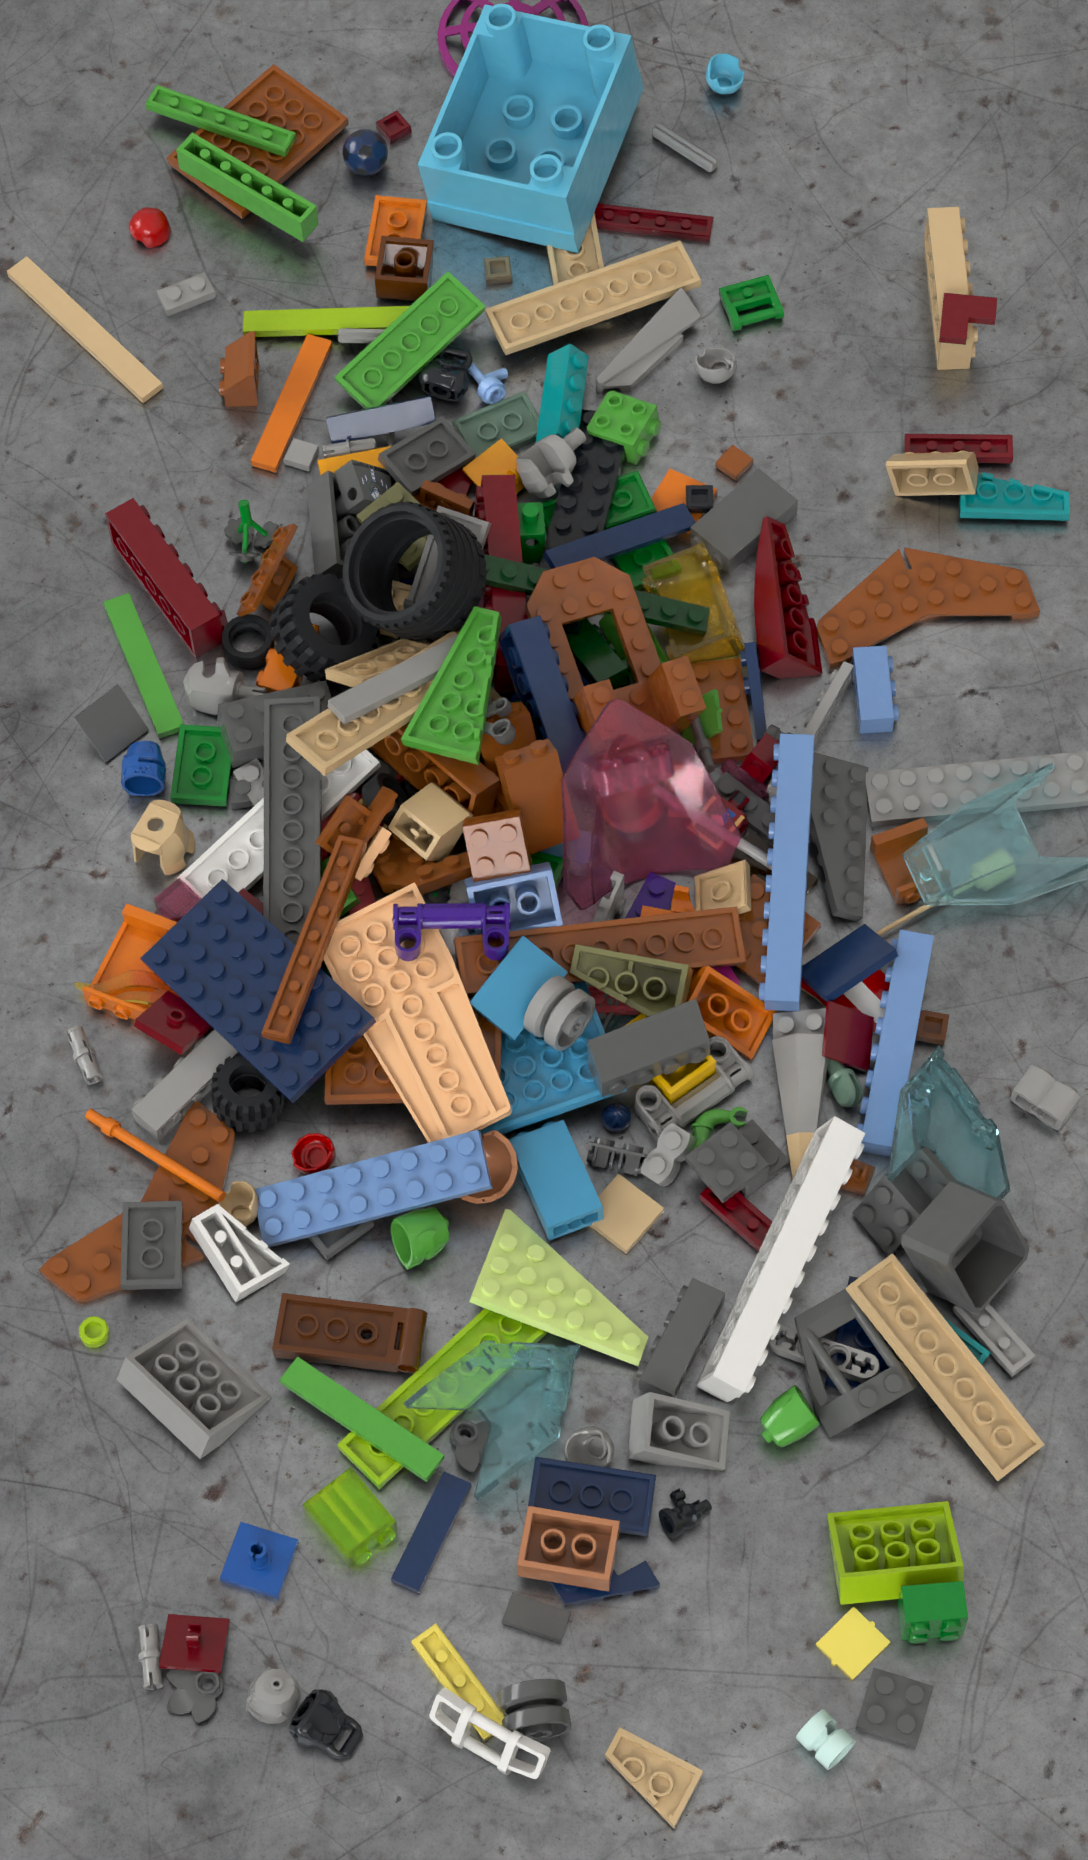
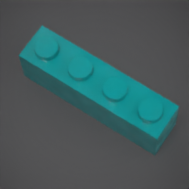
M568 344L548 354L536 442L551 434L563 439L573 428L580 427L589 356L572 344Z

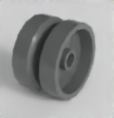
M550 1678L527 1680L511 1684L498 1692L500 1712L507 1714L502 1719V1726L512 1732L517 1730L535 1741H542L558 1737L572 1729L569 1710L562 1707L567 1702L565 1682Z

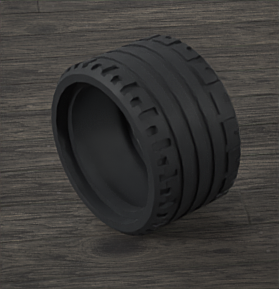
M401 501L396 504L391 503L373 512L362 522L352 536L343 561L342 582L344 584V592L353 611L367 623L410 641L432 643L433 640L437 641L449 632H457L459 628L464 626L474 606L478 607L485 588L487 575L484 551H482V546L477 541L475 534L463 524L419 503ZM433 535L438 551L437 567L433 580L426 592L415 604L404 610L397 611L392 599V581L396 566L412 543L424 536Z

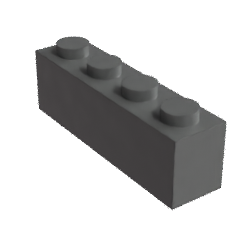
M692 1278L689 1286L683 1285L677 1297V1302H679L675 1312L670 1310L663 1326L666 1327V1330L662 1337L656 1336L650 1352L653 1354L649 1362L643 1361L639 1368L637 1377L640 1378V1390L646 1393L653 1392L673 1398L677 1396L724 1305L725 1292L695 1278Z

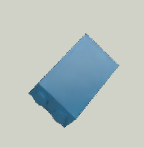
M564 1120L548 1122L539 1129L531 1132H521L515 1135L514 1138L509 1139L517 1154L518 1172L549 1241L604 1219L603 1206Z

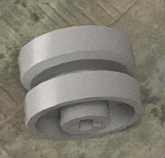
M554 976L541 986L529 1003L524 1015V1028L537 1037L541 1038L544 1036L545 1043L558 1051L568 1049L576 1042L589 1024L595 1009V999L583 990H575L574 984L564 977Z

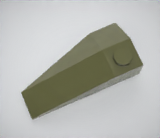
M576 944L570 973L649 1017L687 1001L693 970L686 964Z

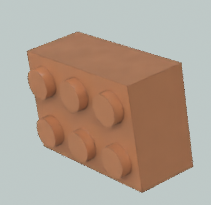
M528 1506L517 1562L518 1576L609 1591L620 1534V1521Z

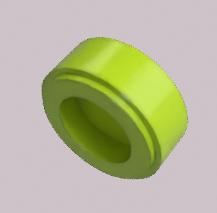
M92 1316L86 1318L80 1324L79 1336L87 1347L98 1348L108 1341L110 1331L104 1319Z

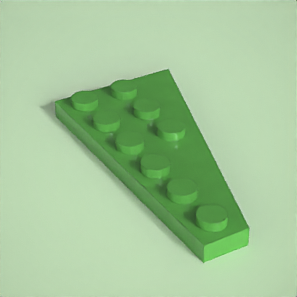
M474 606L401 737L404 746L476 765L479 764L502 621L499 612Z

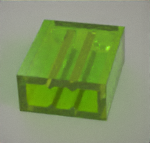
M351 1467L302 1504L304 1514L349 1568L355 1564L361 1565L367 1561L372 1555V1550L379 1545L385 1546L390 1543L396 1536L395 1532L398 1531L396 1520Z

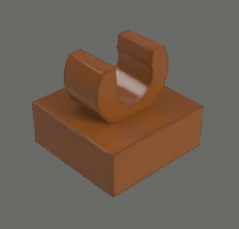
M853 1159L850 1168L853 1170L848 1182L845 1185L842 1184L840 1188L865 1196L874 1175L875 1167Z

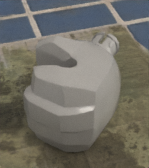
M573 428L563 439L554 434L546 436L516 459L517 471L529 493H534L541 499L548 498L557 492L554 485L561 483L569 487L574 482L571 472L576 464V456L573 451L586 441L585 434L579 428Z
M224 657L216 658L215 673L212 677H205L204 661H200L190 667L183 681L185 694L191 707L197 711L212 715H218V704L267 693V688L245 685L242 671L229 670Z

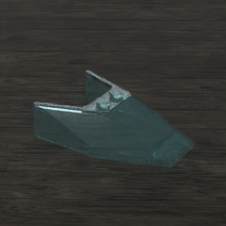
M1053 762L967 802L902 854L925 905H1013L1088 878V857H1042L1039 855L1015 805L1016 799L1027 790L1042 785L1055 768Z

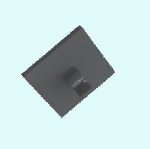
M118 684L74 717L104 762L109 761L149 730Z

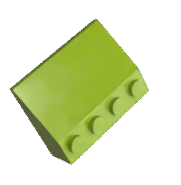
M948 1501L827 1513L840 1605L898 1599L901 1586L964 1582V1565Z

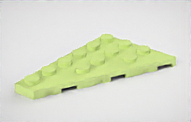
M505 1208L469 1302L638 1366L648 1336L516 1214Z

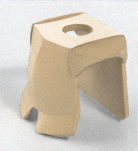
M165 800L150 802L130 835L131 844L133 845L134 862L138 863L145 851L160 855V866L165 875L183 870L186 867L184 854L186 852L194 854L195 851L193 832L185 825L181 810L175 804ZM163 821L164 826L161 830L158 831Z

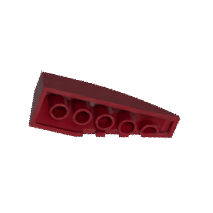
M766 516L762 521L758 543L754 586L756 640L761 671L779 679L819 676L823 672L817 627L814 618H809L806 606L809 605L807 594L801 593L798 582L802 580L800 571L797 570L791 560L795 557L789 534L785 524Z

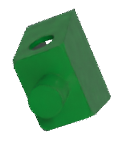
M541 502L517 503L522 562L524 564H540L546 542L543 504ZM529 539H535L533 546L526 545L525 542Z

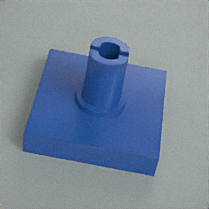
M240 1522L222 1570L220 1581L279 1600L297 1551L299 1540Z

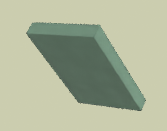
M522 391L453 420L452 426L475 452V458H477L501 438L513 451L535 442L539 415L525 391Z

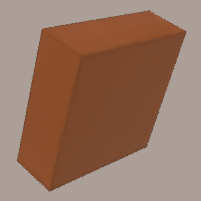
M731 445L716 461L715 467L737 481L753 465V458L734 445Z

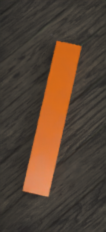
M307 334L251 458V466L274 473L277 472L332 349L331 340Z

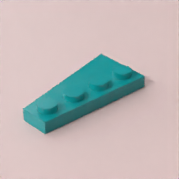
M983 472L982 475L978 474L976 494L960 495V518L1069 521V492L1037 484H1034L1033 487L1020 483V480L1010 478L1009 481L993 478L994 474Z

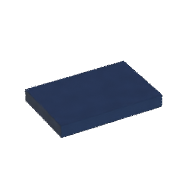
M863 924L802 966L801 980L826 1002L833 1001L897 958L898 954L892 945L866 924Z

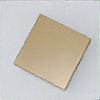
M746 860L694 876L695 911L737 906L738 915L751 911L750 865Z
M618 1174L598 1196L603 1206L604 1219L592 1223L590 1227L624 1253L628 1254L664 1213V1207Z

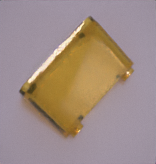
M704 542L643 566L646 577L642 578V582L647 593L652 592L655 595L710 608L707 632L704 636L666 628L670 638L668 640L670 645L665 648L670 661L688 655L690 663L738 656L740 655V650H745L744 641L719 571Z

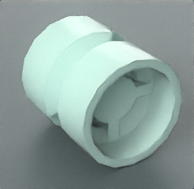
M822 1709L803 1726L796 1739L808 1751L814 1750L816 1752L815 1758L827 1770H830L851 1750L856 1740L844 1728L837 1729V1721L825 1709Z

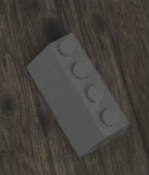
M327 471L307 485L315 574H324V576L326 574L336 575L337 579L340 580L343 578L342 568L346 549L361 523L357 519V514L351 513L346 509L335 473Z
M696 999L588 1040V1069L601 1096L605 1097L610 1094H620L626 1088L635 1084H645L658 1075L664 1073L671 1074L686 1064L703 1061L710 1055V1040Z

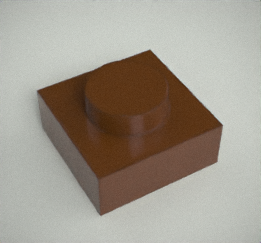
M921 1010L916 1040L944 1045L949 1014Z

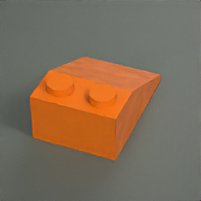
M708 965L693 971L686 1002L696 999L709 1039L716 1036L723 1037L739 1056L752 1060L773 1020V1013L777 1011L765 1010L763 1001Z

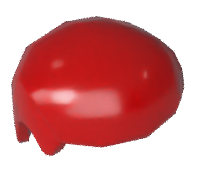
M144 207L133 214L129 222V230L136 242L138 240L141 241L147 248L162 245L169 239L172 232L166 215L158 208Z
M320 1133L306 1134L297 1141L294 1149L291 1151L293 1165L305 1175L331 1169L336 1159V1150L333 1142L329 1137Z

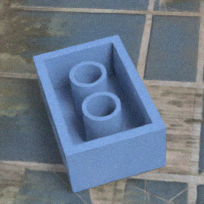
M549 862L532 865L531 872L477 882H474L473 878L464 880L469 903H486L487 906H504L505 903H510L509 931L563 925L553 873ZM475 929L476 935H481L482 929Z

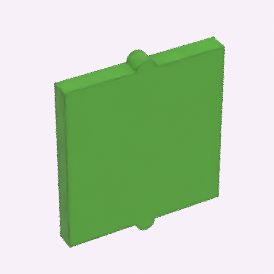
M715 689L702 695L707 709L699 717L706 739L723 731L721 721L722 708H720L718 690ZM690 725L682 732L683 746L686 750L693 748L695 743Z

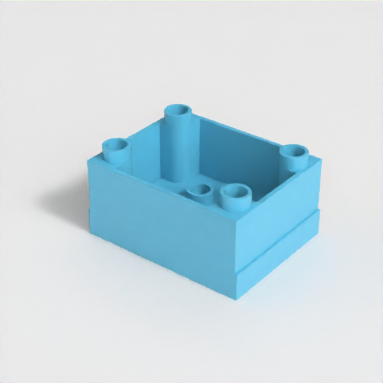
M507 4L484 5L418 162L432 220L544 246L550 245L553 248L578 253L644 89L641 73L637 65L632 36L613 32L606 25L599 24L589 27L518 12Z

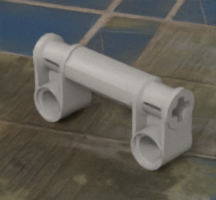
M716 1036L709 1039L710 1051L720 1050L724 1054L720 1058L713 1057L716 1060V1073L672 1105L655 1086L644 1085L638 1089L635 1096L634 1110L656 1141H658L660 1134L668 1125L674 1123L678 1127L684 1128L702 1113L735 1091V1087L745 1080L750 1081L754 1078L753 1071L748 1063L738 1055L725 1038ZM650 1098L655 1104L645 1106L641 1103V1100Z

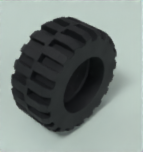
M319 573L313 574L311 577L306 576L302 578L275 605L273 615L270 618V627L273 628L270 633L272 641L276 642L274 647L277 654L283 656V662L287 667L290 665L295 669L294 673L300 677L304 675L307 677V680L315 683L318 680H326L327 684L337 683L326 679L325 670L327 668L375 650L380 642L378 637L380 635V628L367 623L353 611L351 604L347 601L342 578L339 580L336 575L326 574L324 576V574ZM310 613L321 615L332 623L338 632L341 645H335L326 641L316 632L311 623Z

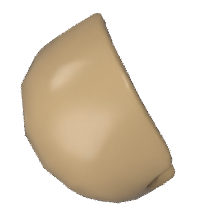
M234 1181L231 1183V1189L226 1193L224 1200L219 1202L218 1205L241 1224L248 1226L257 1218L259 1198L251 1184L246 1181Z

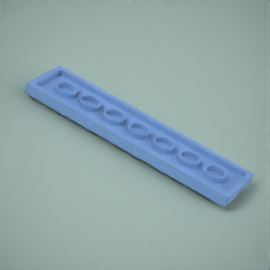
M474 1130L255 1190L259 1198L257 1216L262 1241L270 1248L493 1189L481 1132Z

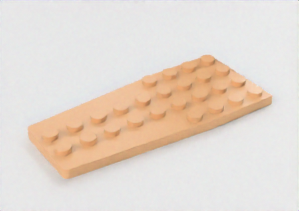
M414 882L338 921L323 960L333 980L376 1020V1023L363 1035L429 1143L474 1130L480 1131L509 1116L512 1113V1107L470 1004L454 959L439 929L421 930V953L415 960L403 961L396 954L395 930H393V904H398L399 907L417 906L418 903L426 904ZM405 940L400 945L409 949L415 946V942Z

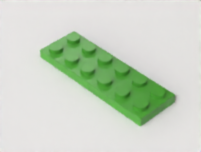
M447 271L334 377L335 381L364 409L385 405L486 310V306Z

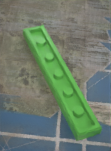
M159 85L155 86L145 103L146 109L285 158L296 140L295 132Z
M127 593L104 601L105 610L159 739L178 733L180 724L184 723L130 594Z
M298 1356L279 1379L280 1384L426 1482L445 1459L444 1454Z

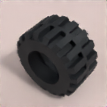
M239 1053L235 1054L234 1059L229 1056L224 1059V1064H219L216 1067V1073H213L211 1083L213 1111L217 1113V1118L220 1122L225 1121V1126L230 1129L235 1126L236 1131L243 1132V1129H249V1132H255V1128L263 1130L267 1128V1123L273 1125L277 1121V1116H281L283 1107H285V1096ZM243 1088H254L261 1091V1093L249 1097L241 1096L235 1092Z

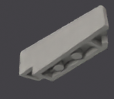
M682 288L665 303L597 376L596 391L598 393H603V390L608 388H620L621 392L631 391L683 342V335L681 333L701 319V315Z

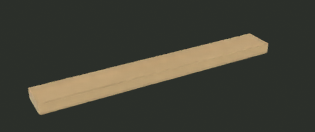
M26 256L7 270L8 277L142 403L163 389V384L31 259Z

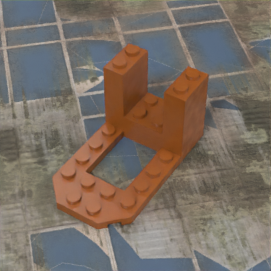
M596 557L543 571L525 606V611L528 619L541 615L543 623L546 622L549 627L551 647L558 653L560 660L558 667L561 676L564 675L567 679L569 686L567 693L570 702H574L578 711V718L576 719L579 728L585 731L587 737L586 748L588 754L592 755L594 760L680 734L707 709L688 655L660 663L628 574ZM611 612L636 683L613 690L609 679L584 686L562 625Z
M520 701L510 703L512 711L507 716L499 717L497 714L486 718V722L493 724L500 719H508L516 729V738L512 743L503 745L497 743L492 736L483 733L479 762L493 771L500 779L492 814L521 808L530 854H534L577 838L578 833L558 752L549 739H536L531 715ZM391 832L392 834L389 837L390 843L387 849L382 854H378L374 860V868L372 870V874L385 893H394L397 889H402L415 882L421 895L472 876L468 852L456 856H448L437 863L426 861L393 832Z

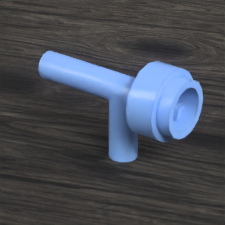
M472 362L468 373L479 384L478 396L486 404L490 405L503 400L506 391L505 385L500 380L508 377L507 370L501 368L483 374Z

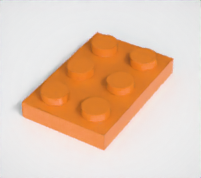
M375 195L364 257L365 265L377 266L381 236L422 239L427 200Z

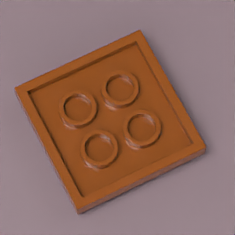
M753 874L750 878L751 911L738 915L746 963L744 965H735L734 967L760 985V983H765L766 973H761V956H767V946H762L763 928L768 929L769 919H764L765 902H770L771 892H766V882ZM806 912L803 948L821 928V923Z

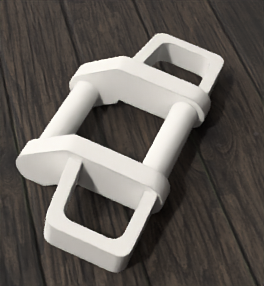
M447 1688L441 1689L434 1700L429 1716L433 1722L452 1736L451 1742L453 1745L460 1749L465 1747L496 1765L497 1769L507 1776L511 1771H514L532 1779L539 1777L550 1755L551 1750L549 1747L524 1736L517 1730L513 1732L477 1712V1707L467 1703ZM442 1702L461 1714L457 1724L442 1712ZM471 1724L505 1742L506 1745L503 1753L501 1754L471 1737V1732L469 1731ZM518 1748L536 1755L539 1759L537 1766L516 1759L515 1756Z

